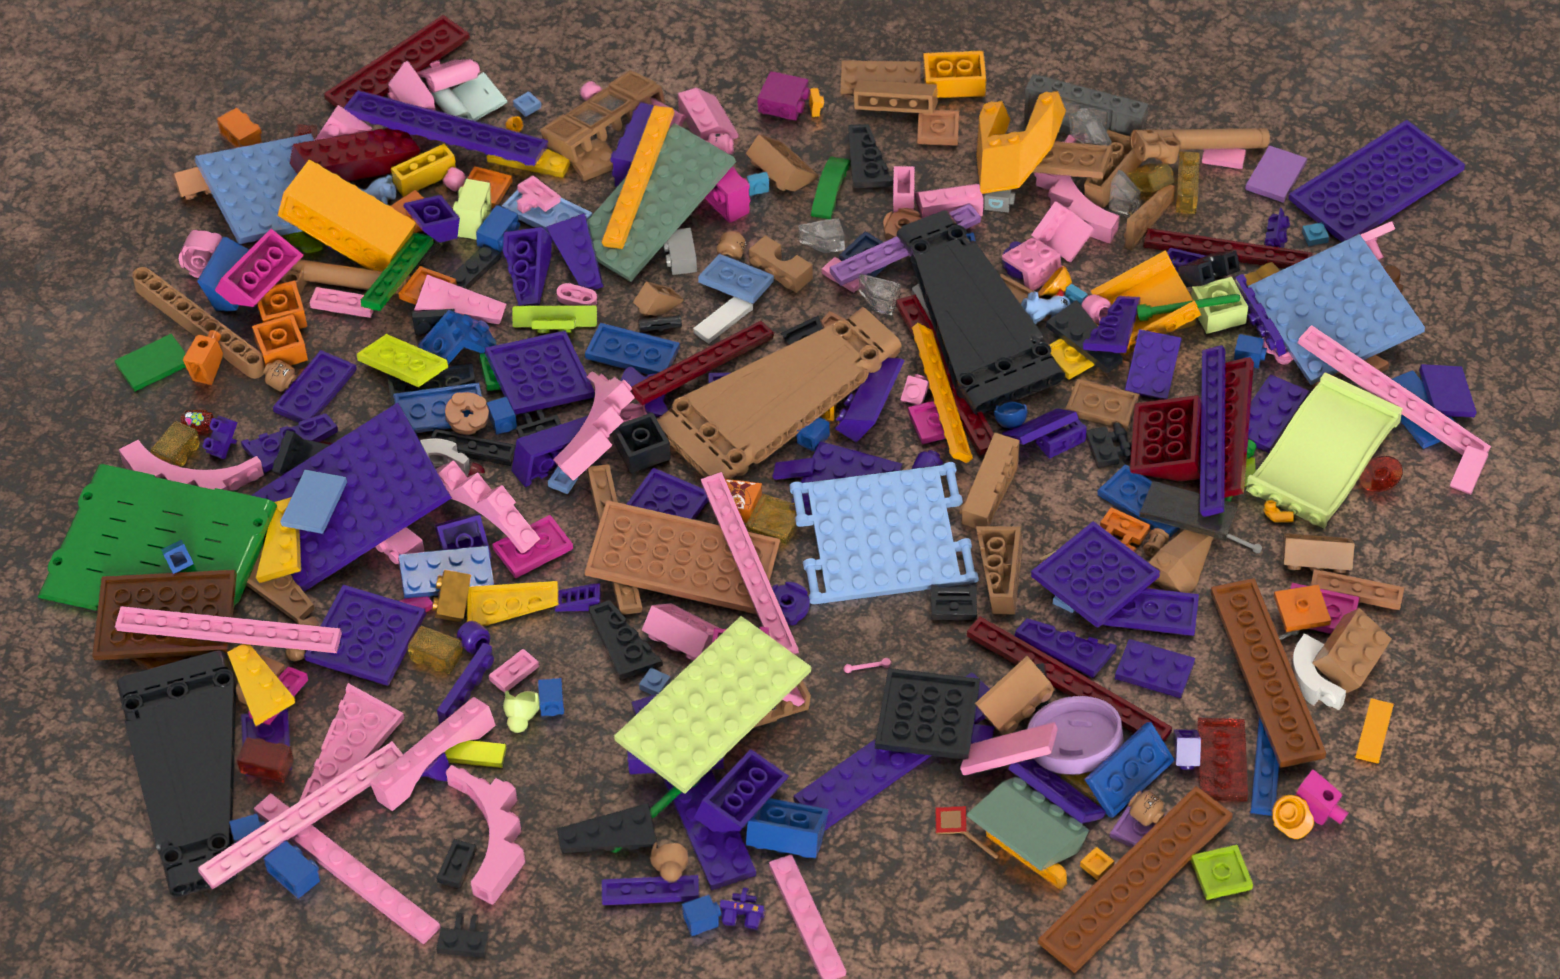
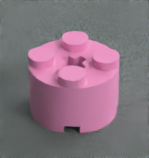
M191 231L179 254L180 266L183 269L185 267L191 276L199 278L219 245L222 236L208 231Z

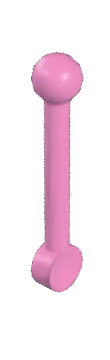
M884 658L881 662L854 666L846 664L844 671L850 673L852 670L878 666L889 668L891 661L888 658Z

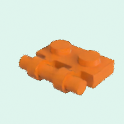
M1112 507L1100 522V527L1112 536L1115 534L1122 537L1123 539L1120 542L1136 552V547L1131 546L1130 543L1133 542L1140 546L1150 531V524Z

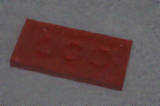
M1198 718L1197 731L1201 737L1199 788L1215 801L1248 802L1245 719Z

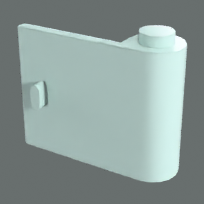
M484 72L478 75V78L467 81L453 90L446 88L431 93L434 101L444 113L473 121L507 103L505 97Z

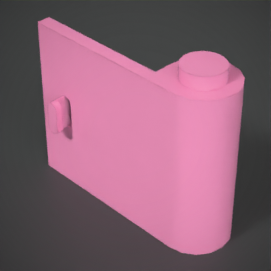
M471 59L452 60L443 64L436 61L430 63L431 68L416 72L419 78H426L429 89L434 93L478 78L480 69L477 62H473Z

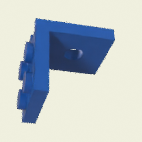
M448 310L418 346L425 351L446 359L449 364L463 347L483 354L486 347L496 345V340L492 337L486 322Z

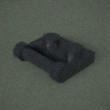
M931 585V620H977L976 585H969V587H938V585Z

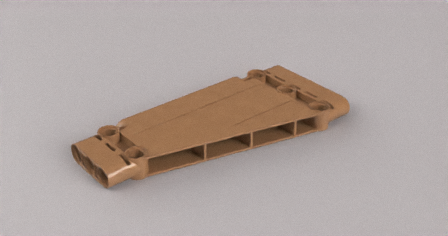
M862 307L846 320H839L820 331L675 399L672 404L673 407L660 416L657 421L670 445L704 478L722 472L724 479L731 480L735 476L746 474L750 464L753 462L760 463L797 435L801 429L811 424L859 387L867 379L869 373L877 372L881 368L882 362L900 349L902 345L895 334L867 309Z

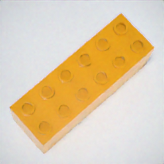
M308 160L284 191L277 215L365 268L382 272L412 236L416 226V222L410 217L404 216L394 210L393 207L382 203L374 196L365 193L357 186L348 183L337 174L331 173L320 164L314 163L311 160Z

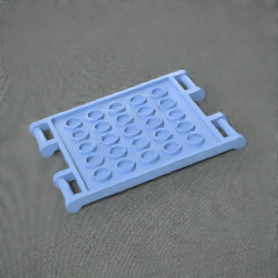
M948 462L941 466L808 483H791L789 487L794 497L797 514L795 517L796 525L799 527L814 525L819 560L810 558L803 561L804 570L807 571L810 603L821 604L931 589V585L951 587L978 582L979 577L978 573L975 572L971 554V540L964 538L958 542H953L947 508L963 504L955 476L957 471L955 463ZM943 475L947 476L951 495L948 498H945L940 478ZM802 493H808L812 515L805 514ZM962 551L966 574L960 575L956 552ZM815 570H822L826 593L819 592Z

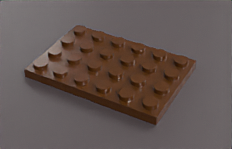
M218 570L174 574L103 576L101 578L92 657L94 660L203 655L218 650L227 653L230 651V642L117 631L115 624L121 606L233 618L236 571Z

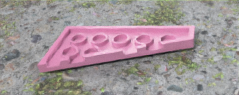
M348 683L345 689V696L340 701L338 713L330 725L321 747L322 751L319 759H316L314 771L311 778L307 781L299 802L375 753L404 720V714Z

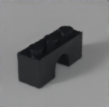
M1232 250L1212 253L1179 266L1178 269L1179 276L1185 287H1195L1215 281L1214 277L1228 276L1240 271L1237 251Z

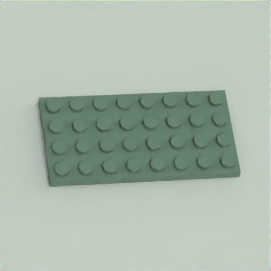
M673 123L664 139L623 249L604 247L602 239L625 179L588 219L597 261L631 282L736 163L735 158Z

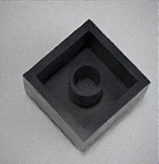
M653 412L621 423L613 431L614 444L630 474L671 459L670 442Z

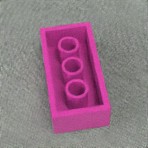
M732 166L705 199L729 224L750 213L749 183Z

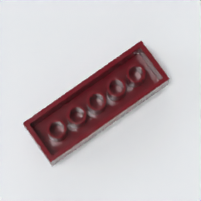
M383 128L293 144L290 165L298 174L308 160H311L314 163L320 164L331 173L337 174L341 179L351 181L392 173V167L418 156L420 148L407 132Z

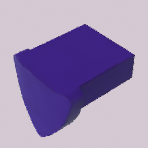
M445 753L440 754L425 769L421 776H428L438 781H448L446 771L450 765Z

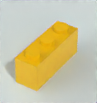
M445 144L435 147L392 167L393 184L403 197L414 190L418 191L445 178L449 168H456L455 156Z

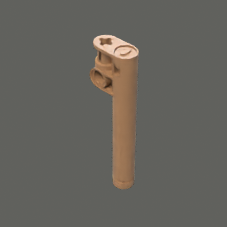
M1266 128L1133 130L1130 138L1131 147L1140 161H1146L1147 158H1156L1167 164L1177 162L1179 150L1267 148L1270 141L1269 131Z
M300 259L276 285L295 281L299 295L302 294L307 281L369 290L382 271ZM409 275L394 293L395 295H399L400 290L411 278Z

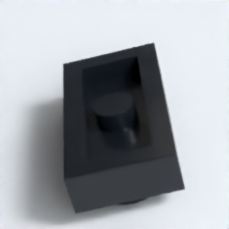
M454 839L436 877L437 883L460 889L477 851L476 844Z

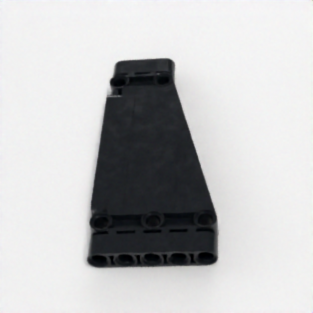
M944 210L902 226L897 231V237L910 254V261L956 395L959 398H963L972 412L978 415L980 411L984 414L996 409V406L1014 402L1060 383L1065 377V372L1052 356L1051 347L1048 343L1044 342L1040 330L977 243L969 241L966 236V229L958 225L951 214Z
M221 650L129 674L119 678L117 681V688L126 719L125 725L154 840L162 861L169 892L174 897L211 888L198 872V869L201 865L232 846V830L229 821L233 820L236 684L228 655L225 651ZM238 873L222 884L234 881L238 877Z

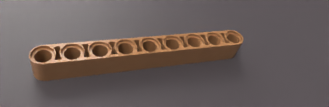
M139 267L133 271L132 277L136 292L195 337L197 335L207 336L210 330L217 331L221 334L218 343L223 352L224 359L250 378L255 379L264 375L263 358L258 350L150 269Z

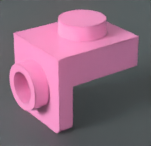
M915 374L914 377L908 376L900 400L912 405L923 404L927 390L930 389L927 378Z

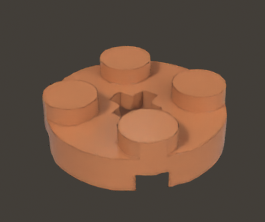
M900 208L898 212L893 214L892 211L889 212L883 221L885 238L890 240L897 237V231L901 228L900 226L922 219L920 213L910 208Z
M469 392L455 393L446 405L445 419L451 426V429L459 434H474L481 427L483 429L488 422L489 409L486 400L477 394ZM470 410L473 415L469 414L468 417H464V413L461 412Z

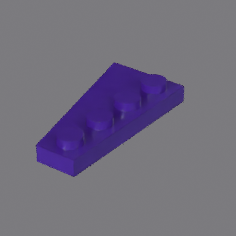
M583 213L546 226L579 286L592 290L604 287L587 216Z
M1118 296L1108 309L1107 316L1102 317L1099 321L1100 325L1098 328H1094L1090 333L1091 337L1083 342V350L1126 353L1137 317V305H1140V297Z
M324 413L300 421L297 426H285L279 428V432L270 435L264 433L258 435L259 438L252 441L248 439L243 440L241 445L251 458L255 456L259 458L263 472L266 473L273 469V463L278 456L281 440L285 436L286 430L295 432L305 440L321 442L337 433L338 427Z

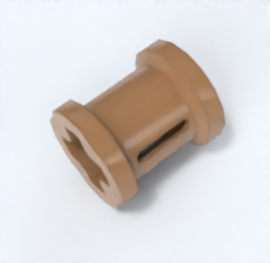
M1159 528L1151 530L1150 539L1143 546L1144 553L1153 558L1164 544L1168 543V533Z

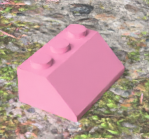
M404 62L388 84L390 92L387 94L388 98L435 110L434 97L409 62Z
M698 88L678 93L679 112L686 116L685 122L693 134L702 137L704 140H708L709 135L712 133H727L730 138H739L737 131L716 96Z
M979 184L914 192L921 218L944 210L952 212L969 203L980 216H983V195L980 192Z
M669 603L651 606L642 631L648 633L650 639L658 642L663 641L667 643L669 649L686 653L687 658L694 661L712 644L714 628L719 627Z

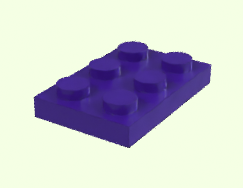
M1139 329L1125 391L1159 400L1168 399L1182 341L1181 337Z
M1129 639L1116 670L1115 679L1182 698L1195 664V658Z

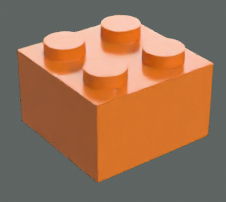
M295 281L275 285L257 303L262 323L293 314L299 329L307 327L304 308Z
M293 314L252 326L255 342L259 352L262 354L265 367L268 363L273 364L276 360H281L290 366L308 361L305 343Z

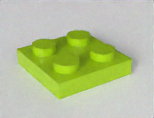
M1238 845L1202 852L1192 856L1191 863L1206 900L1252 890L1253 883Z

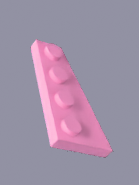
M427 275L414 311L455 309L456 313L468 315L478 321L482 320L486 323L500 324L506 304Z

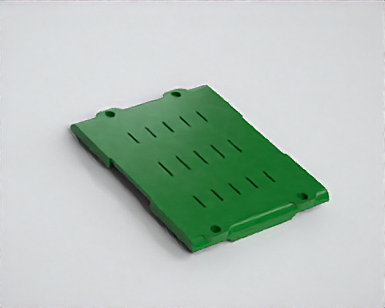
M99 464L90 484L83 489L78 499L79 508L60 549L52 555L48 564L49 573L38 594V598L98 611L101 578L103 576L172 573L160 548H165L182 539L194 564L176 573L235 570L237 573L235 606L239 603L263 547V538L275 513L277 504L265 498L218 488L214 490L157 478L152 474Z

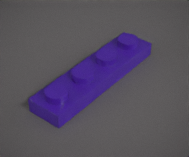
M485 643L481 645L437 709L439 724L444 722L463 703L469 700L471 691L480 684L486 669L491 668L494 656L490 645Z
M698 875L681 876L675 882H668L662 877L602 879V905L684 902L699 898Z

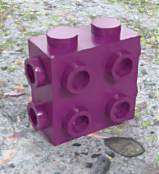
M770 71L757 98L758 112L796 120L799 113H802L804 110L805 100L809 99L810 88H808V79Z

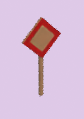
M966 806L936 807V834L963 833L992 857L998 858V854L966 830Z

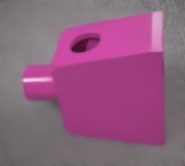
M1314 770L1302 782L1295 796L1306 800L1314 822L1319 825H1323L1329 817L1341 825L1349 814L1338 806L1343 796L1342 793Z

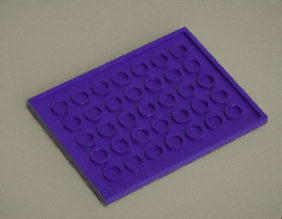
M398 402L251 495L269 499L273 502L293 496L304 470L346 477L347 484L324 533L300 530L301 571L290 575L303 591L308 590L452 498Z

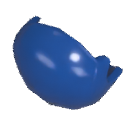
M1008 402L1001 406H996V410H994L996 421L1002 427L1009 429L1022 425L1028 413L1026 405L1017 402Z

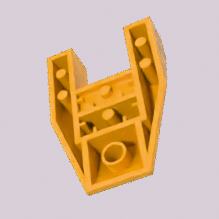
M1058 91L1039 94L1027 128L1022 132L1005 134L1011 120L1003 101L988 102L983 105L979 115L976 156L980 192L982 194L1020 188L1051 150L1066 113Z

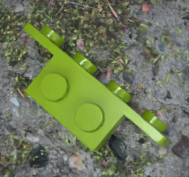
M596 305L513 306L512 308L513 327H532V329H537V333H549L550 329H558V332L566 331V333H569L575 327L597 326Z

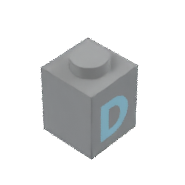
M1012 189L985 193L984 210L1009 213L1010 204L1014 205L1015 192H1012Z

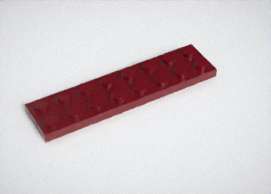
M442 15L325 92L324 98L333 106L337 107L339 105L344 108L357 90L383 97L389 93L388 84L404 62L408 61L415 72L422 71L430 66V63L436 62L469 40V33L448 17Z
M1251 357L1225 363L1224 498L1244 494L1254 361Z

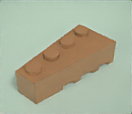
M1107 130L1106 138L1101 144L1102 146H1112V155L1103 179L1087 177L1084 184L1085 197L1103 209L1143 162L1139 160L1131 147V137Z
M994 433L973 486L968 491L967 500L960 507L959 514L962 515L963 525L976 528V526H990L1018 469L1020 440Z
M976 526L992 614H1015L1023 549L1021 527Z

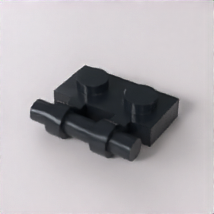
M1121 423L1113 424L1114 432H1109L1107 426L1086 430V440L1097 468L1119 464V457L1122 456L1127 461L1131 460L1132 445L1127 441V432L1125 428H1122ZM1113 442H1119L1120 446L1115 447Z

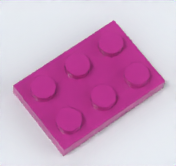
M551 515L530 524L540 540L523 554L520 553L508 536L492 544L493 550L515 579L573 550V543Z
M1292 583L1291 589L1306 587L1305 585ZM1320 589L1331 618V625L1310 629L1332 634L1342 617L1357 609L1359 597Z

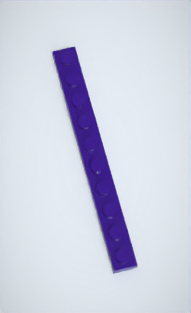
M1223 345L1202 350L1200 512L1203 517L1224 512L1225 349Z

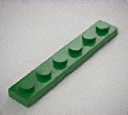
M414 232L361 298V307L381 311L433 245V238Z

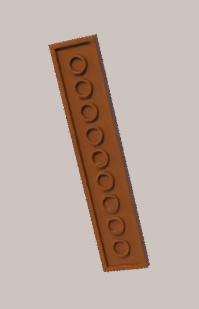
M1255 578L1211 587L1212 598L1280 768L1325 759V748Z
M1195 786L1038 938V944L1076 973L1191 860L1194 854H1197L1232 819L1233 814Z

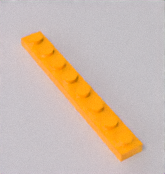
M654 106L602 239L604 247L623 249L674 116L673 108Z
M917 323L912 327L915 336L914 340L917 343L919 356L924 365V372L929 381V388L934 397V404L939 413V420L944 429V437L949 445V453L954 459L968 463L973 457L933 331Z

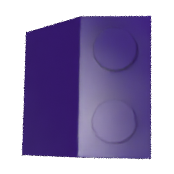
M441 195L404 203L403 207L419 227L436 241L444 242L458 238L460 218Z
M474 513L434 524L441 550L488 546L489 556L492 558L480 514Z

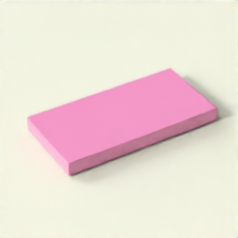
M1055 722L972 743L969 759L962 761L960 768L962 774L969 775L1051 754L1058 730Z

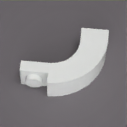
M444 439L420 440L434 466L441 467L454 460L464 474L468 476L470 471L469 458L463 453H458L456 443Z
M1304 634L1295 647L1291 666L1302 695L1312 705L1321 700L1327 706L1340 710L1344 704L1346 690L1325 680L1318 674L1315 669L1316 666L1312 662L1324 644Z

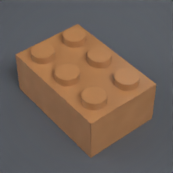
M1358 608L1342 617L1312 664L1333 684L1346 690V693L1361 687L1392 639L1368 615Z

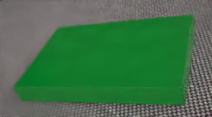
M169 334L114 361L116 367L135 392L186 368L183 361L186 353L174 336Z

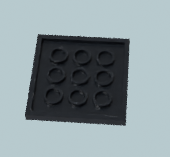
M888 668L875 749L963 760L969 759L977 708L975 703L978 701L980 679Z

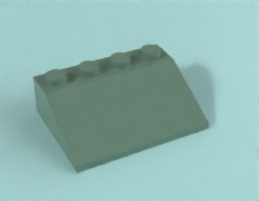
M1017 777L1002 782L967 814L968 818L1040 871L1079 853L1089 832L1082 823L1066 814L1063 809L1048 801L1044 795L1033 790L1024 780Z

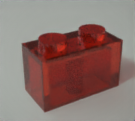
M249 737L246 738L237 758L240 773L282 783L285 782L294 761L291 747L283 743L275 744L260 738L253 739Z

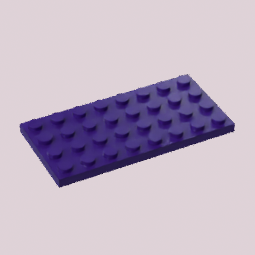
M1405 120L1289 193L1288 200L1317 223H1322L1328 232L1341 242H1344L1356 235L1372 230L1464 170L1465 164L1411 122Z

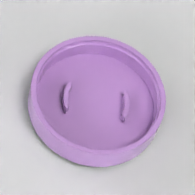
M1073 696L1051 702L1041 708L1032 717L1028 725V729L1055 722L1058 730L1052 753L1034 759L1042 767L1056 773L1081 774L1093 771L1123 744V730L1118 712L1109 703L1094 697Z

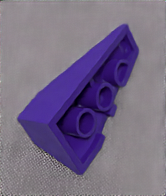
M543 227L504 232L503 253L507 259L508 271L513 280V288L519 306L540 304L552 249V237Z

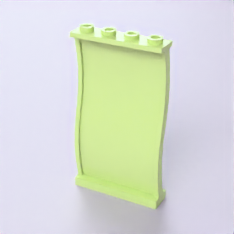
M1325 372L1319 384L1295 413L1268 457L1253 475L1248 476L1246 491L1266 501L1273 500L1276 502V506L1287 511H1293L1295 516H1299L1311 524L1325 529L1327 522L1346 499L1380 444L1389 432L1400 423L1403 408Z

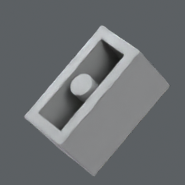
M691 228L677 229L663 245L664 252L669 254L666 255L667 267H671L672 275L697 272V260Z

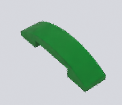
M832 156L828 159L818 183L811 216L831 220L843 177H846L850 165V159Z

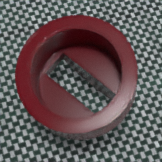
M473 462L468 477L476 473H485L483 466Z

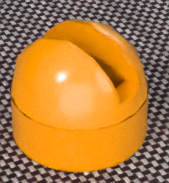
M518 116L508 118L505 123L506 129L520 132L523 128L522 119Z

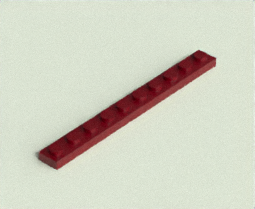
M916 294L897 299L896 307L913 337L915 336L912 327L917 323L933 331L962 426L979 456L986 454L994 433L983 413L980 411L978 415H975L965 400L956 395L933 324Z
M981 616L967 630V637L1015 665L1020 663L1026 656L1034 664L1044 663L1047 679L1052 686L1070 697H1094L1109 703L1116 709L1121 718L1122 727L1135 733L1146 722H1151L1163 742L1172 733V726Z

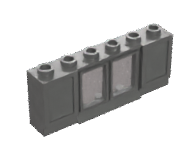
M1032 74L1025 88L1024 122H1029L1039 94L1058 91L1066 109L1058 133L1102 144V141L1106 138L1107 130L1131 137L1133 130H1146L1149 105L1147 103Z

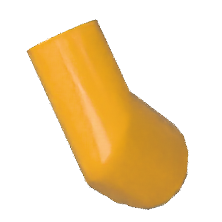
M1268 500L1265 502L1263 510L1270 520L1275 523L1294 522L1293 511L1281 512L1276 507L1275 501Z

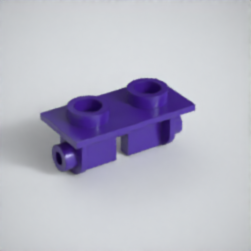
M1280 208L1279 214H1272L1268 219V232H1266L1264 242L1266 246L1284 248L1285 243H1287V228L1290 227L1289 217L1285 216L1282 208Z

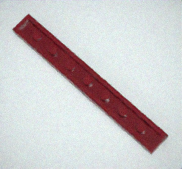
M1147 228L1144 248L1163 251L1173 248L1204 256L1215 252L1236 250L1239 262L1265 265L1272 262L1277 268L1283 269L1313 255V252Z
M759 321L631 386L632 390L630 392L643 406L773 339L774 332L762 321Z

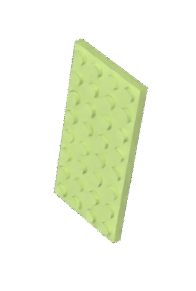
M740 616L614 735L615 741L685 794L811 672V666Z

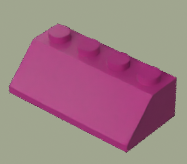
M270 229L221 278L215 291L231 304L254 307L303 257V254L273 229Z

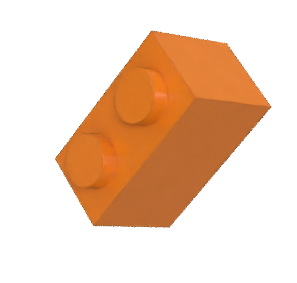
M238 108L217 118L220 134L235 148L262 143V131L259 125L254 124L248 115L242 113Z

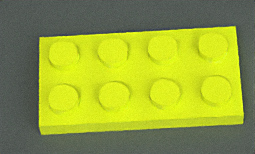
M385 334L357 353L358 361L416 387H420L448 368L446 359L388 334Z

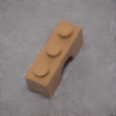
M766 235L749 249V263L754 268L774 275L775 280L795 293L813 279V265L798 255L791 260L781 261V245Z

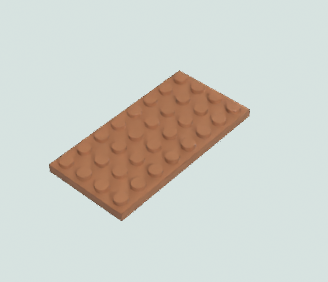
M606 501L586 565V576L757 614L719 525ZM748 532L770 582L780 539Z

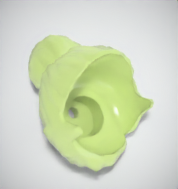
M508 691L505 692L503 708L508 717L507 725L514 733L523 732L528 726V721L539 710V696L536 692L525 691L519 693L516 697L510 695Z

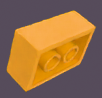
M983 51L924 53V84H936L938 98L986 95Z

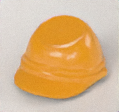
M1065 266L1058 268L1038 292V297L1043 295L1054 297L1060 288L1063 292L1066 291V288L1072 284V279Z
M1284 795L1274 803L1272 818L1274 826L1293 839L1303 838L1311 831L1314 819L1305 799L1294 795Z

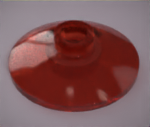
M1378 456L1370 459L1360 475L1359 481L1368 491H1387L1399 483L1403 475V468L1401 463L1394 457Z

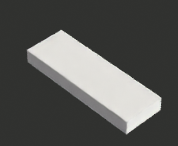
M733 297L694 327L693 332L709 344L752 311L753 304Z

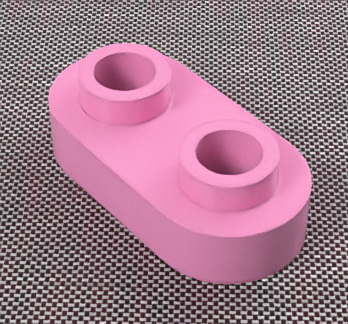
M570 283L562 284L557 288V299L562 304L597 305V294L592 289Z

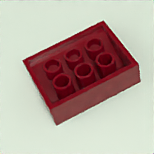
M1199 395L1135 403L1130 463L1131 473L1175 481L1200 479L1201 401Z

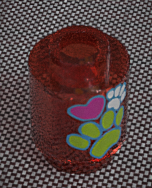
M186 410L185 414L181 415V427H185L186 432H207L210 429L211 420L214 418L213 413L207 410Z

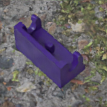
M1077 419L1048 436L1044 435L1036 439V444L1050 459L1085 442L1087 427Z

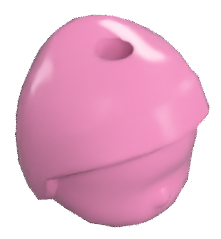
M590 81L582 86L580 95L587 101L602 91V89Z
M454 167L449 168L445 178H443L444 184L455 192L459 191L466 180L465 174Z

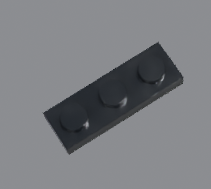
M484 244L450 277L456 279L457 286L469 289L501 259L500 252Z

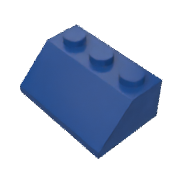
M227 237L221 239L197 281L215 311H236L239 305L229 303L215 289L221 278L249 251V249Z
M770 798L748 821L746 845L754 846L758 849L775 850L780 853L797 854L805 858H816L822 844L829 809Z

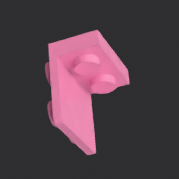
M1055 201L1032 233V236L1060 253V256L1068 262H1072L1093 233L1094 228L1067 207Z
M1034 237L1002 255V259L1023 272L1025 287L1033 291L1044 285L1050 276L1058 268L1062 267L1060 253Z

